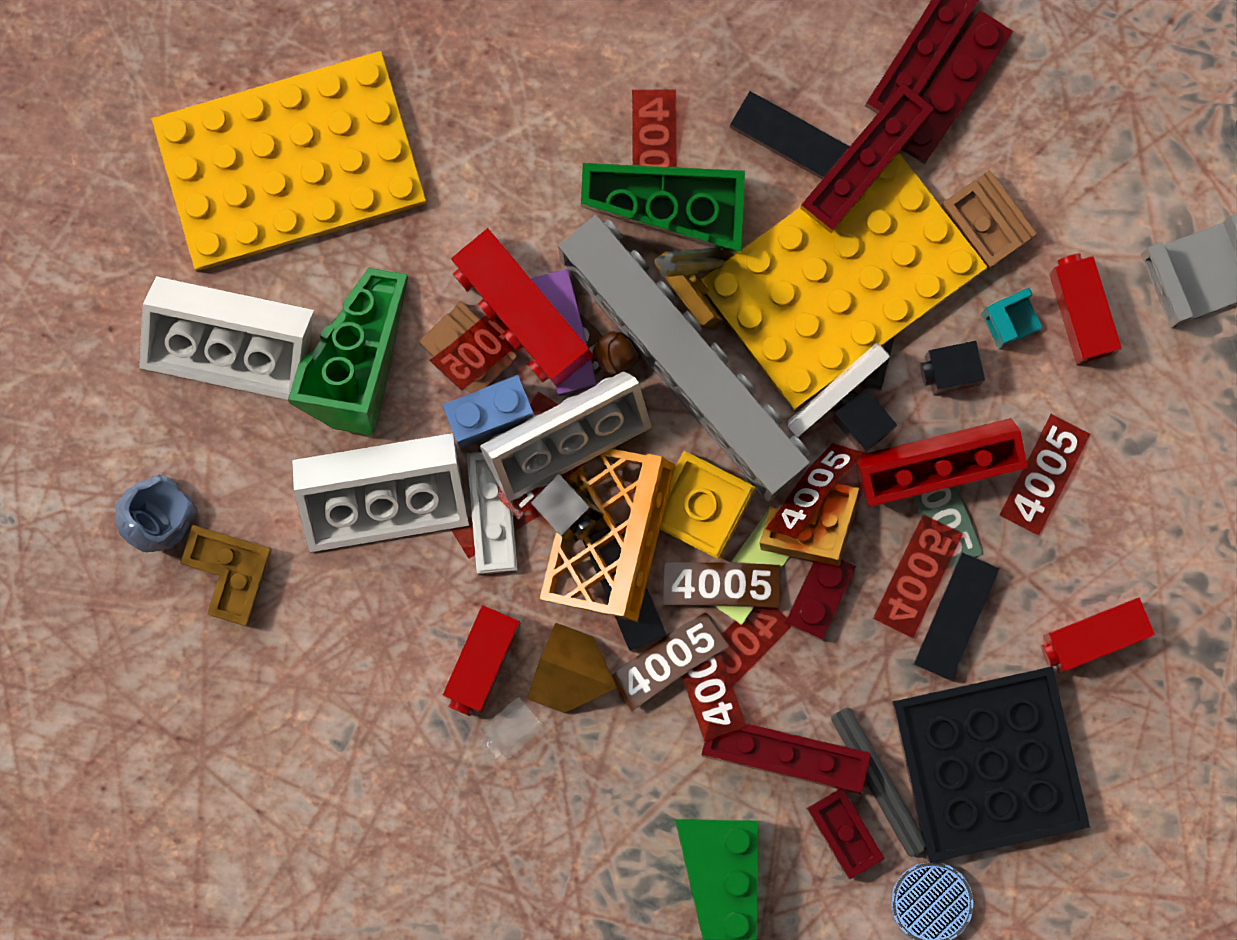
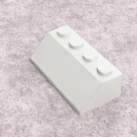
M156 277L143 303L139 368L288 400L298 364L308 354L314 310Z
M623 371L614 377L603 379L596 386L577 396L568 397L561 404L542 414L530 417L525 423L505 433L495 435L488 442L480 445L488 468L506 499L510 502L554 479L558 474L562 475L645 432L652 428L638 381L634 376Z
M453 433L292 460L294 493L309 552L469 526Z

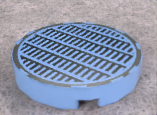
M937 862L915 864L901 874L893 886L891 895V909L894 920L901 931L914 940H952L963 932L971 920L974 905L971 887L961 873L946 864Z

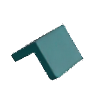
M1030 287L987 306L981 313L998 349L1041 329L1042 325L1029 300L1033 295Z

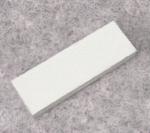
M880 343L874 344L839 377L788 420L789 429L798 438L890 357L889 353Z
M467 453L477 575L518 571L512 501L508 502L488 468L483 453Z

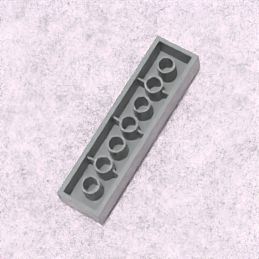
M595 214L558 245L560 262L569 270L615 326L627 335L640 355L769 503L806 471L810 463L806 457L809 454L808 449L795 435L788 438L781 430L780 424L783 421L770 405L766 404L762 407L756 401L753 395L756 390L742 373L735 376L726 364L729 358L715 342L710 345L706 343L701 337L700 331L703 329L698 321L688 311L683 315L680 313L673 302L676 297L667 285L661 280L655 284L649 277L647 272L649 266L636 250L629 253L623 247L620 241L623 236L609 219L602 222Z

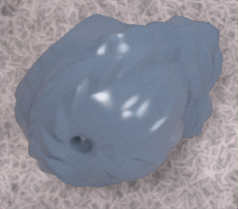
M159 474L152 476L149 480L139 481L123 493V496L118 499L116 504L115 523L119 529V534L130 545L142 552H156L172 549L176 543L182 540L183 536L187 533L189 523L195 519L198 509L193 504L192 498L181 492L179 486L172 479Z

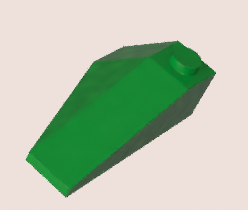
M374 268L366 270L342 303L343 309L336 319L321 332V339L310 355L306 354L298 364L288 397L289 404L335 430L373 436L384 398L408 280L407 274Z

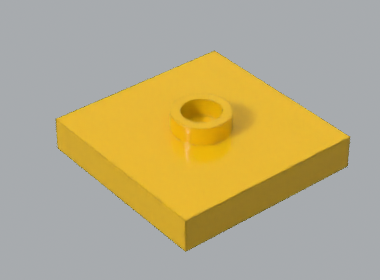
M683 451L674 468L660 530L720 560L757 488Z

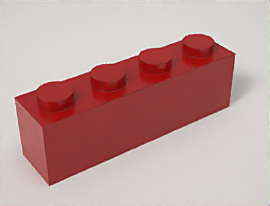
M489 228L450 258L458 268L452 273L453 276L467 292L474 287L483 299L477 303L478 306L492 322L499 318L508 328L503 333V336L517 353L524 348L533 358L527 365L542 383L549 378L558 387L594 357L587 345Z
M1012 418L854 456L862 495L869 507L1028 468L1021 431Z

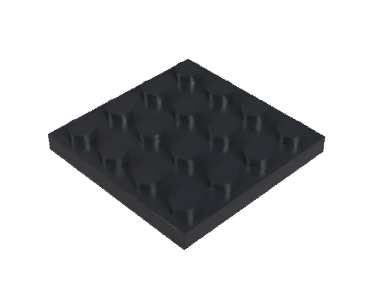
M1053 666L892 701L929 863L1090 828Z

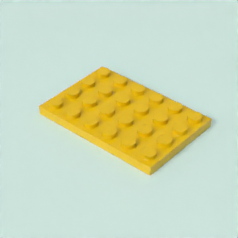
M381 51L151 118L196 272L427 204Z
M898 153L832 233L827 231L799 207L743 248L740 254L736 253L725 261L722 268L714 269L701 280L709 290L705 296L794 412L819 394L874 344L880 343L884 346L890 339L902 333L985 272L987 265L901 154Z

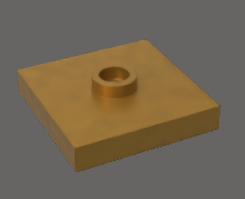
M665 251L660 256H666L667 252ZM697 274L665 277L700 325L714 329L724 321L705 296L709 290Z

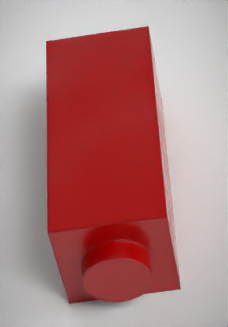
M1078 253L1057 260L1059 266L1054 267L1049 276L1076 364L1080 365L1115 355L1122 347L1094 256L1082 259L1081 254Z
M1138 597L1043 635L1046 643L1041 645V649L1048 666H1055L1057 672L1061 673L1155 636V633L1141 599Z
M484 605L481 606L442 695L451 699L448 705L449 708L467 716H471L473 709L481 713L483 712L521 623L519 620Z

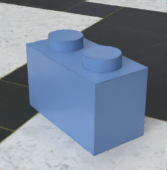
M518 375L442 404L459 449L513 429L534 416Z

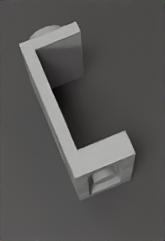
M1237 213L1229 216L1220 224L1164 245L1163 242L1152 245L1141 254L1171 328L1237 303Z

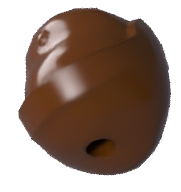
M613 330L608 332L597 341L593 349V358L604 372L613 376L623 371L627 372L629 367L639 359V353L635 345L621 331Z

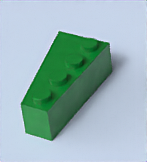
M583 163L581 207L740 254L745 171Z
M674 819L702 940H757L758 821Z

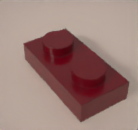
M841 560L840 566L813 561L784 624L821 641L856 566L844 560Z
M838 789L806 808L848 880L885 859L844 790Z

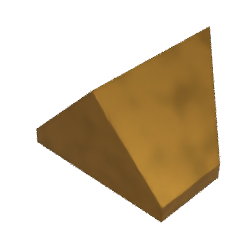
M555 623L539 660L527 699L566 713L616 689L617 686L594 637Z

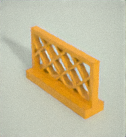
M610 449L598 455L603 460L607 469L589 480L584 472L585 463L571 469L569 479L574 481L584 493L589 492L596 506L604 514L603 518L611 532L594 543L589 536L586 537L584 541L588 547L570 559L565 550L567 539L561 537L556 531L540 599L638 622L675 464L662 456L642 455ZM609 458L618 459V461L612 464ZM630 462L642 464L639 479L626 488L617 471ZM612 476L621 492L603 503L594 487ZM635 492V496H634V500H633L631 494H633V493ZM626 499L631 508L630 516L627 521L617 527L608 510ZM626 531L625 537L623 538L621 534ZM616 538L621 547L620 557L607 567L598 550ZM592 554L602 571L584 582L575 565ZM569 570L578 587L565 596L554 594L557 578ZM604 578L607 579L612 588L608 605L596 603L588 590ZM583 594L586 601L576 598Z

